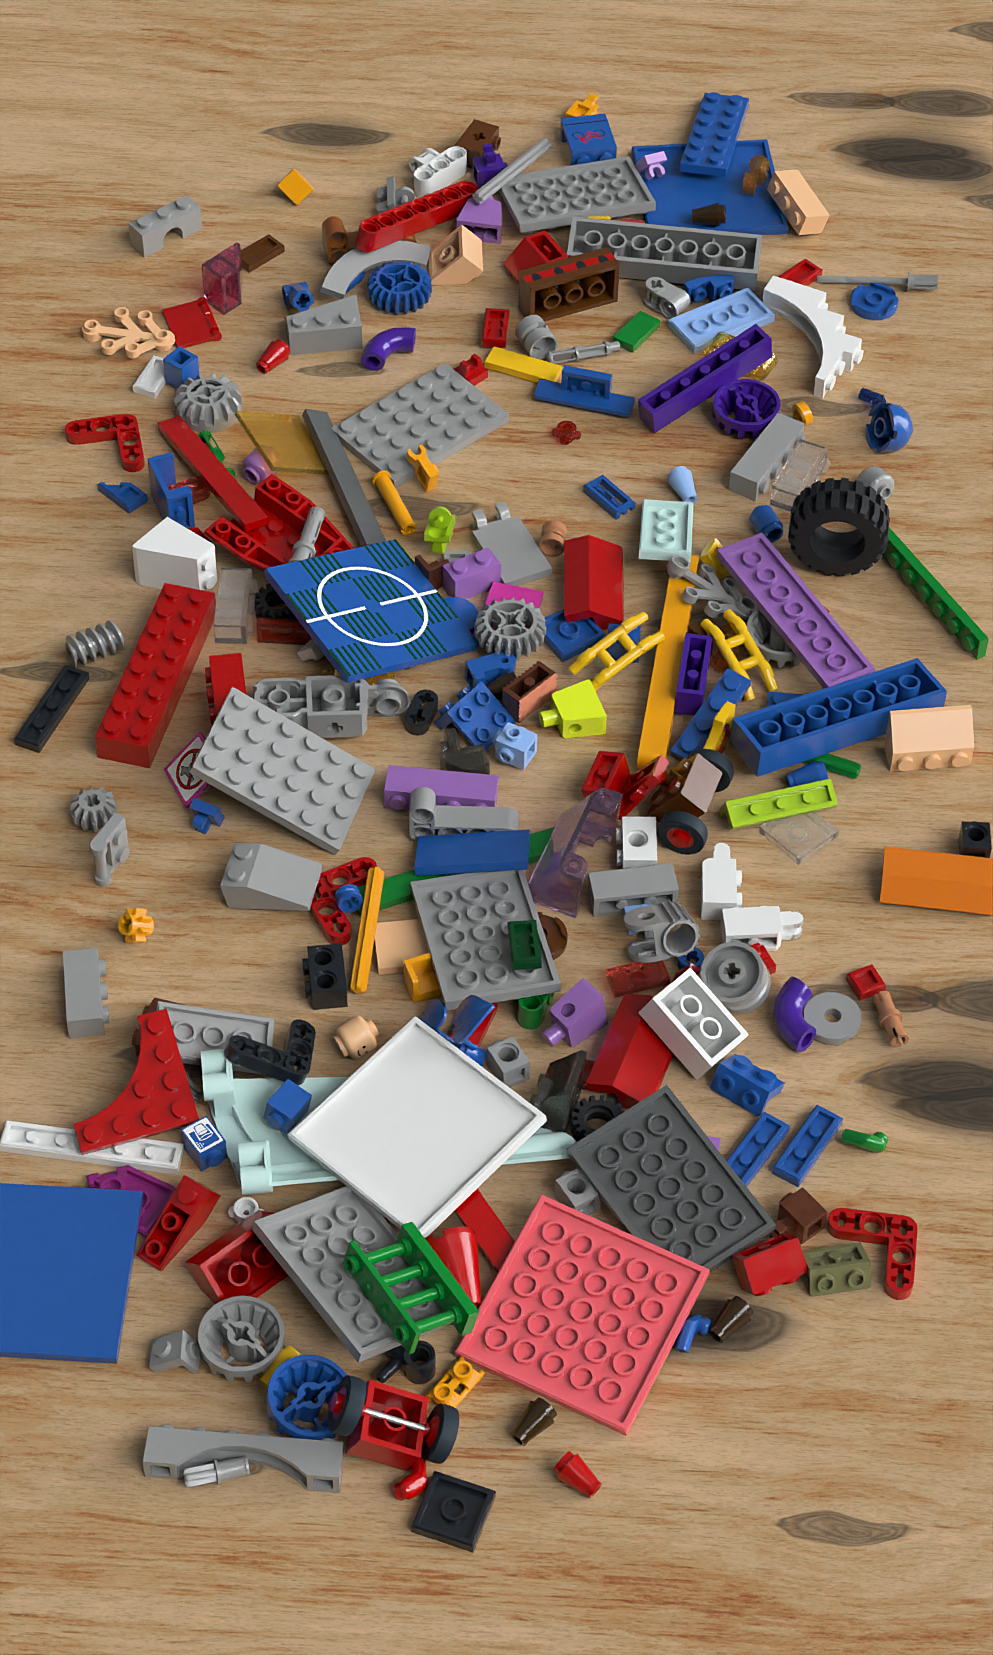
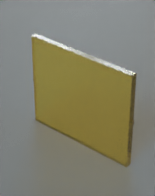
M250 411L235 412L234 415L271 471L329 475L312 436L299 415Z

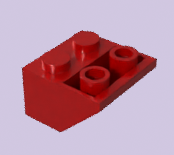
M544 230L524 237L503 263V267L519 285L520 270L565 259L568 256L548 232Z

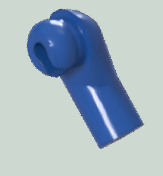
M695 1314L686 1319L677 1336L674 1349L683 1353H689L694 1335L697 1332L702 1335L708 1334L711 1320L703 1318L700 1314Z

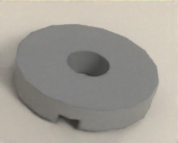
M825 992L815 995L807 1002L803 1011L804 1020L816 1029L814 1039L827 1045H840L845 1043V1040L850 1038L852 1040L857 1036L861 1027V1011L857 1003L850 997L837 992ZM833 1015L838 1017L839 1021L829 1022L825 1017Z

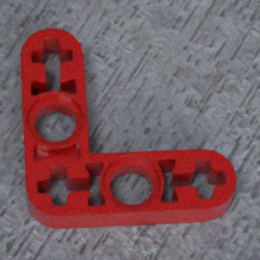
M119 414L74 420L65 426L66 440L70 444L81 445L117 440L123 469L128 472H138L144 468L145 461L138 422L134 415ZM100 427L108 428L106 431H96ZM126 441H135V442H136V443L133 444V445H125V444H124V442H126ZM130 455H134V461H131Z
M369 857L355 859L320 874L315 891L319 892V899L316 900V895L314 894L309 912L330 944L342 943V945H345L351 940V924L344 912L339 909L335 900V892L341 886L353 884L357 887L366 885L367 873L360 870L364 869L368 872L370 868L377 867V863ZM338 877L347 880L343 885L332 883L333 879ZM325 907L334 910L330 915H322L318 911ZM336 923L337 929L343 933L339 934L337 931H334L333 924Z
M836 1208L832 1210L827 1221V1231L834 1238L887 1245L885 1292L895 1300L908 1298L912 1293L915 1276L918 1231L916 1222L905 1215L849 1208ZM838 1220H843L845 1226L839 1227ZM855 1221L859 1222L857 1230L854 1229ZM868 1222H873L879 1225L880 1230L876 1233H871L865 1230L864 1225ZM887 1225L890 1226L889 1234L885 1233ZM905 1228L906 1235L900 1234L899 1229ZM903 1252L908 1255L910 1260L905 1263L897 1262L894 1260L893 1254ZM897 1273H903L902 1288L896 1287Z

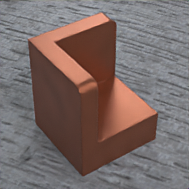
M421 555L415 556V564L435 589L442 588V565L450 561L448 559L441 562L436 560L428 564Z

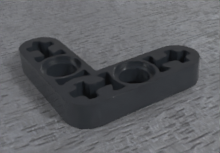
M297 1019L292 1021L285 1035L283 1051L244 1036L234 1035L227 1043L224 1055L234 1064L283 1082L289 1079L295 1084L301 1085L310 1071L316 1032L309 1022ZM292 1049L301 1052L303 1055H300V1054L296 1053V1052L293 1051ZM261 1057L270 1060L272 1063H268L267 1061L263 1060Z

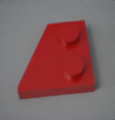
M662 755L658 756L628 776L612 815L621 821L622 816L626 817L656 786H659L664 781L667 775L665 770L669 763Z

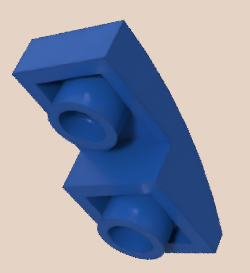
M733 275L701 277L685 282L683 290L689 295L690 304L699 302L706 297L713 302L733 294L735 278Z

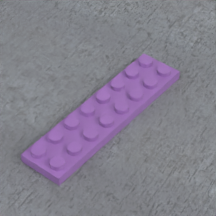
M763 533L717 550L719 561L823 689L875 672L872 664Z

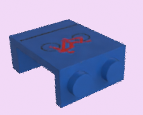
M606 114L561 118L560 138L562 142L568 143L571 152L570 166L616 158L617 146Z
M170 452L148 458L151 496L162 519L164 520L168 517L187 529L195 527L192 491L189 485L176 488L173 453Z

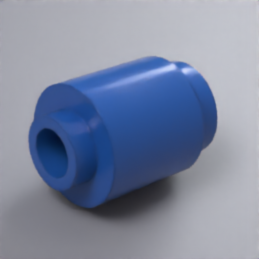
M761 505L754 508L750 514L749 521L758 534L763 533L770 543L779 540L783 535V524L771 506Z

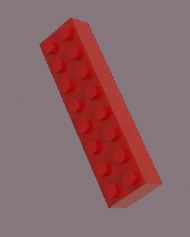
M164 583L95 735L98 758L145 768L151 767L216 618L217 611L214 592Z

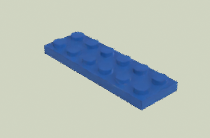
M716 92L704 93L680 162L681 172L726 176L749 106V98L740 95H720Z

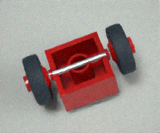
M346 1375L342 1378L332 1396L329 1407L328 1428L335 1434L348 1436L347 1454L406 1471L421 1458V1455L426 1461L435 1464H442L448 1458L457 1438L459 1412L453 1406L439 1403L433 1408L426 1422L429 1397L373 1380L365 1383L361 1378Z

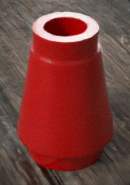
M280 339L271 341L255 364L256 368L261 373L267 374L289 359L290 348Z
M568 1451L553 1469V1472L558 1475L557 1479L586 1495L589 1499L602 1486V1483L579 1454L574 1455Z

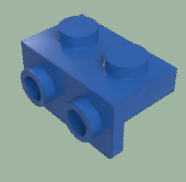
M734 1054L719 1063L710 1088L754 1115L760 1116L764 1112L767 1102L781 1093L785 1083L779 1080L773 1072L762 1070L752 1064L749 1058Z

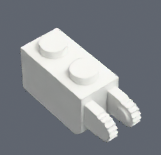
M722 842L714 846L713 858H707L702 862L701 920H721L722 909L742 908V893L737 892V887H741L742 870H736V859H730V846Z
M779 906L722 909L720 924L722 942L736 941L746 943L749 946L760 943V945H764L767 951H776L781 946V940L798 939L800 937L804 917L798 912H780Z

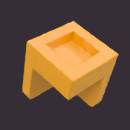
M295 167L277 185L296 205L314 189Z
M431 953L403 960L404 983L413 1003L441 995L433 972Z

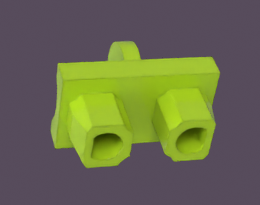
M442 506L435 507L430 511L424 532V541L430 542V552H446V543H450L455 526L456 515H451L450 511Z

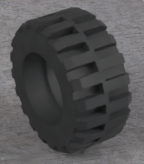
M842 477L841 480L827 478L822 483L817 481L811 484V488L806 487L793 502L788 533L791 550L796 556L798 555V559L804 565L807 563L810 569L814 571L820 570L822 574L830 575V573L837 574V576H845L846 573H851V575L858 574L861 569L865 571L872 567L873 563L876 564L887 549L890 523L889 508L885 504L883 497L880 494L876 495L875 489L869 485L865 487L861 481L855 480V482L849 481V478ZM829 522H844L858 529L850 532H833L823 528L821 525Z

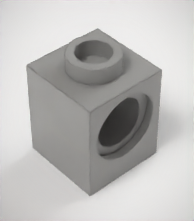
M513 1036L505 1040L496 1041L487 1047L488 1068L497 1079L509 1088L530 1079V1061Z
M578 1168L562 1173L555 1180V1198L559 1203L588 1216L600 1210L601 1198L598 1192Z

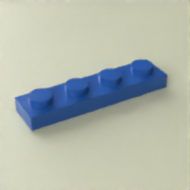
M727 668L670 750L671 756L682 761L694 750L703 749L709 737L714 717L727 701L737 706L751 686V680Z

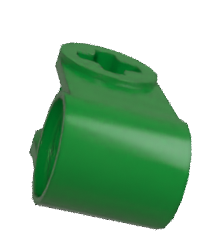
M554 993L519 998L518 1024L525 1029L531 1030L540 1027L547 1009L553 1000Z

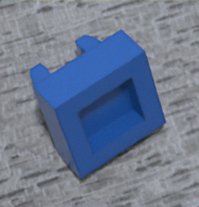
M196 798L193 799L189 807L195 816L192 825L196 827V831L203 834L208 832L210 824L220 827L225 818L219 807Z

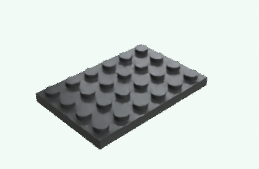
M667 1085L567 1148L569 1157L598 1192L599 1197L627 1233L709 1269L710 1272L732 1258L731 1255L748 1248L776 1228V1224Z

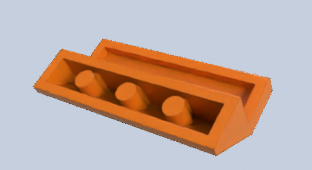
M884 846L879 902L993 915V858Z

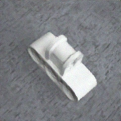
M453 146L440 154L432 148H426L421 155L410 158L408 164L414 174L415 196L418 198L443 189L463 177L467 172L466 150L459 146Z

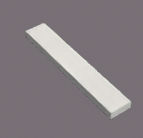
M6 1120L0 1139V1151L115 1167L129 1165L138 1170L178 1175L184 1153V1144L140 1139L81 1155L74 1129Z

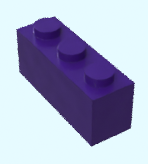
M686 633L676 692L675 714L695 716L704 703L712 636Z

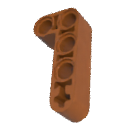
M329 217L322 223L323 248L331 266L343 255L357 248L355 240L358 231L346 233L343 222L339 217ZM414 235L399 240L417 243Z

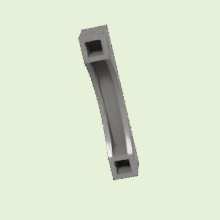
M169 1425L149 1426L143 1456L145 1477L178 1480L183 1477V1470L185 1468L213 1463V1459L216 1458L217 1461L246 1455L248 1462L266 1465L282 1471L299 1482L308 1491L340 1493L344 1465V1442H337L331 1438L311 1440L292 1438V1436L287 1438L274 1437L267 1433H257L255 1435L240 1434L233 1430L213 1432L203 1428L188 1430L176 1429Z

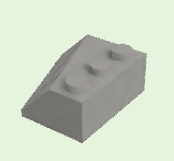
M356 294L285 318L288 345L291 350L290 355L363 349L362 324Z

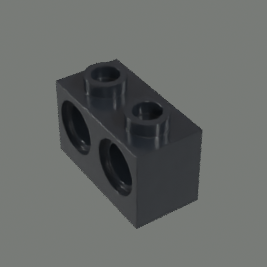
M342 943L307 946L308 958H302L303 974L310 977V981H305L306 999H312L313 1010L348 1007Z

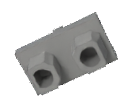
M394 176L387 178V186L377 188V196L380 203H377V211L380 214L414 200V191L406 186L397 189Z

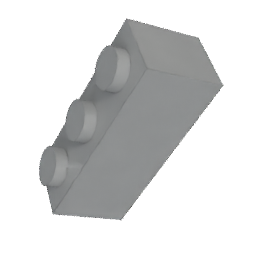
M655 864L653 866L628 867L610 871L601 870L588 874V895L593 917L624 914L625 906L641 904L656 906L661 902H668L669 900L674 903L678 902L679 888L673 864Z
M98 948L63 951L66 1019L69 1039L105 1035L104 1023H110L108 1005L103 1006V1000L108 999L107 983L101 982V977L106 976L105 959H99Z

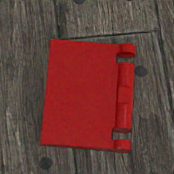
M205 297L162 309L168 327L175 336L177 348L179 346L187 348L222 339V334Z

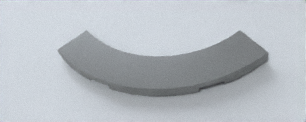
M397 241L372 252H364L355 248L343 255L332 266L324 279L320 292L343 299L349 285L360 273L378 266L380 267L383 263H392V260L395 263H400L402 260L404 263L412 261L413 265H420L421 269H425L431 247L409 241Z

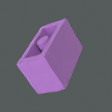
M488 547L442 565L443 588L450 597L468 599L490 590L493 581L501 583V563Z

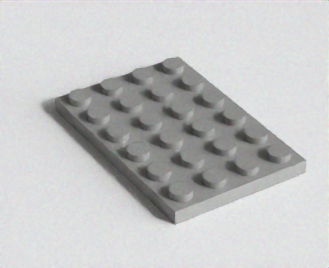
M629 156L518 174L498 190L520 233H532L535 230L555 229L559 226L571 225L572 217L610 216V218H622L625 215L645 214L649 211H656V202Z
M444 363L333 426L332 430L338 435L341 444L375 473L388 471L391 474L390 479L394 487L397 488L416 477L414 474L415 468L406 459L408 449H411L413 454L419 455L417 452L418 445H423L428 459L436 465L508 423L509 413Z
M232 687L189 773L336 855L343 844L376 769Z
M523 870L463 873L410 882L411 894L428 952L431 953L432 966L441 997L447 1010L457 1009L461 1002L469 995H476L489 1003L561 992V983ZM536 920L542 968L512 970L507 922Z
M346 1186L254 1221L252 1227L254 1233L358 1363L401 1345L396 1341L393 1332L355 1279L347 1273L343 1264L350 1241L355 1240L364 1254L396 1243L398 1234L380 1212ZM400 1255L372 1264L380 1276L410 1267ZM417 1278L389 1287L397 1299L426 1289ZM434 1301L406 1310L414 1322L443 1312L437 1302ZM444 1325V1326H441V1327L432 1329V1330H430V1331L421 1333V1334H420V1337H421V1336H424V1335H426V1334H428V1333H431V1332H433V1331H435V1330H438V1329H440V1328H443V1327H445V1326H447V1325Z

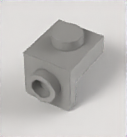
M184 1330L152 1339L149 1368L155 1373H159L183 1365L192 1373L199 1371L201 1357L199 1342Z

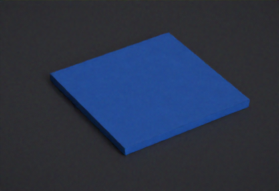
M767 139L737 141L725 177L681 172L680 162L687 143L632 146L631 154L634 166L645 155L664 151L667 158L662 164L665 170V174L662 177L658 178L657 173L653 171L655 176L648 180L645 172L639 173L656 202V211H649L643 214L645 224L757 235L788 234L787 219L767 191L768 184L775 171ZM715 203L725 204V224L715 226L693 223L692 209H698Z
M0 1183V1357L117 1364L144 1197L143 1191Z

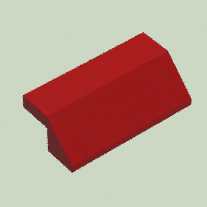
M591 535L564 541V616L567 623L593 617L599 628L605 630L609 628V624H621L624 622L622 546Z
M624 994L585 1083L589 1091L616 1093L623 1109H630L659 1090L674 1054L638 1013L654 998L652 995Z

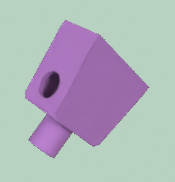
M491 196L482 204H476V200L469 198L457 218V228L463 225L480 238L482 242L501 244V202L494 200V197Z
M582 978L550 1008L549 1014L552 1025L543 1031L541 1035L550 1047H553L562 1039L570 1047L577 1046L608 1024L603 996L585 978Z

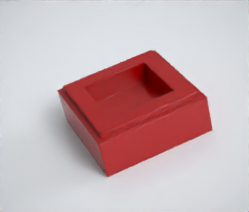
M873 964L849 972L846 975V981L859 1001L879 994L880 991H885L886 984Z

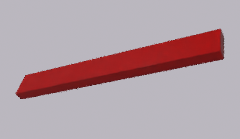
M177 416L157 422L159 432L245 532L269 525L268 516L182 417Z

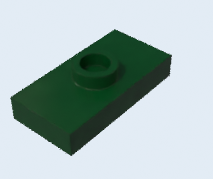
M537 921L507 922L512 970L541 969L542 959Z

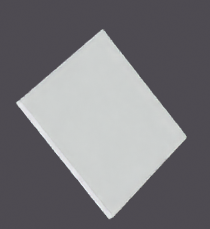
M415 1016L289 1132L288 1137L290 1141L399 1229H401L403 1224L413 1222L423 1237L426 1238L524 1144L547 1119L545 1114Z

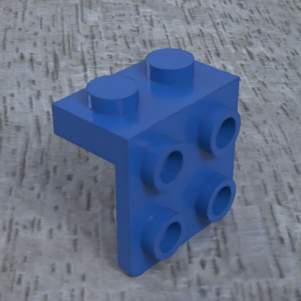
M482 681L472 689L466 686L456 695L459 700L455 704L449 701L438 711L441 716L434 721L440 730L452 722L478 753H483L493 744L496 733L502 731L508 722L515 724L513 717Z

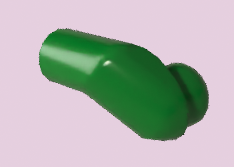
M845 1129L841 1137L844 1144L874 1153L883 1152L888 1143L887 1136L882 1132H875L873 1135Z

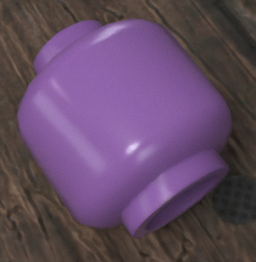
M255 448L242 462L244 477L252 484H260L271 473L275 475L280 468L276 452L270 448Z

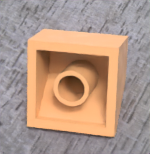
M460 225L430 250L428 258L431 284L462 285L478 278L483 272L482 240L463 225Z

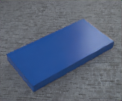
M530 829L418 836L414 865L415 876L527 870L531 841Z

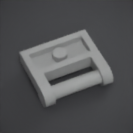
M117 813L109 819L90 842V851L94 855L96 866L94 879L95 883L101 887L108 886L111 883V874L121 863L127 860L130 853L125 817Z

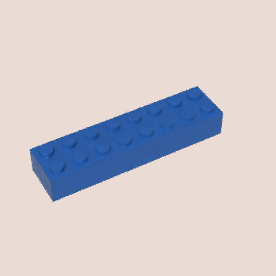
M916 658L732 718L729 743L758 777L884 735L887 731L890 711L944 707L947 690L923 663Z

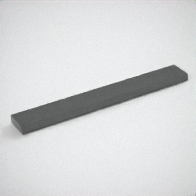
M305 409L302 417L361 547L385 542L386 539L341 441L332 430L333 424L328 413Z

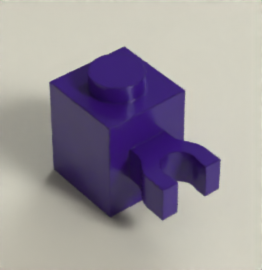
M492 144L483 145V156L473 158V178L478 189L508 166L507 162H503L500 153L496 154L493 152Z

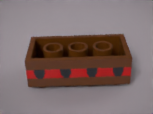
M605 247L520 270L518 308L524 317L538 315L545 322L618 302L620 264L609 248Z

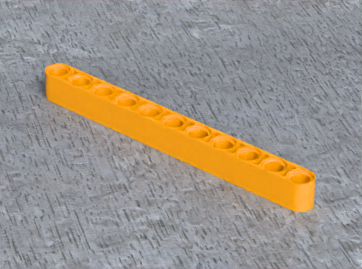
M691 554L689 570L698 575L700 555ZM669 576L660 627L665 640L657 644L638 752L637 769H640L660 755L667 759L685 635L688 633L693 605L685 602L681 595L686 587H696V584L683 576L679 579Z

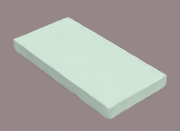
M643 500L639 559L670 561L671 557L677 554L691 562L694 503Z

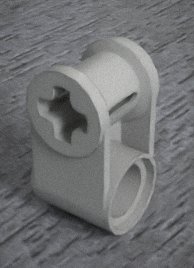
M660 277L647 279L645 284L647 294L643 298V303L647 308L653 309L666 318L671 319L678 316L689 306L690 297L683 289L666 282Z

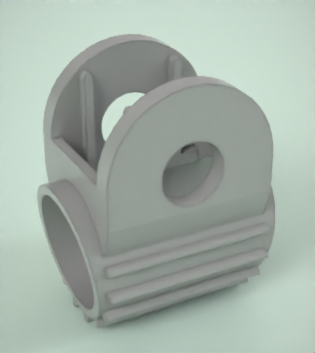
M669 900L668 902H661L656 906L648 905L636 908L626 913L623 918L627 929L633 930L634 933L644 931L645 935L644 939L631 942L628 948L629 958L633 961L649 963L665 960L672 956L680 957L687 955L690 951H694L695 945L699 944L697 942L698 938L701 937L698 933L699 927L683 905L680 906L677 901L674 903ZM678 924H681V926L677 930L668 933L671 930V928Z

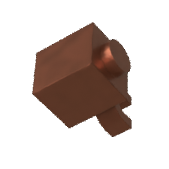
M803 1187L795 1193L790 1192L779 1202L777 1221L774 1222L776 1228L770 1234V1238L786 1232L798 1237L799 1242L803 1244L825 1228L827 1211Z

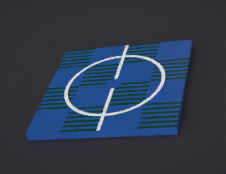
M396 539L265 569V578L346 683L475 651L479 646V642L476 641L475 637Z

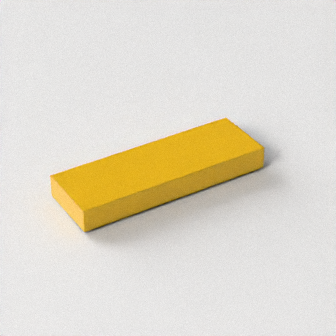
M493 347L485 360L486 369L539 383L541 379L556 382L562 373L561 365L498 347Z

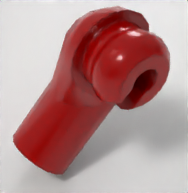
M422 1457L410 1466L411 1474L394 1485L393 1494L398 1500L413 1499L426 1489V1460Z

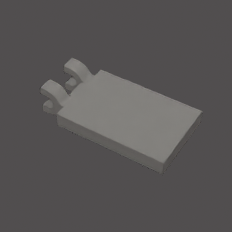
M505 501L495 504V509L498 512L495 515L496 521L487 523L482 509L472 512V517L475 520L471 524L474 529L472 531V539L479 551L488 547L501 563V583L520 586L552 575V567L520 517L511 518Z

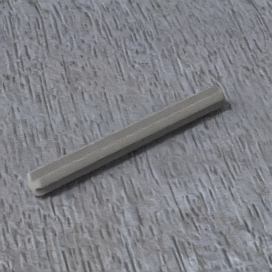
M547 138L541 139L472 195L473 200H476V204H482L547 152L552 144L548 142Z

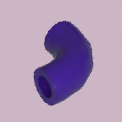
M391 328L378 333L368 341L362 353V365L369 370L377 371L384 367L385 361L390 354L396 352L413 353L416 328Z
M791 976L784 983L775 998L773 1019L779 1035L797 1052H803L812 1044L816 1035L815 1027L807 1023L802 1015V1010L812 997V992L804 982Z

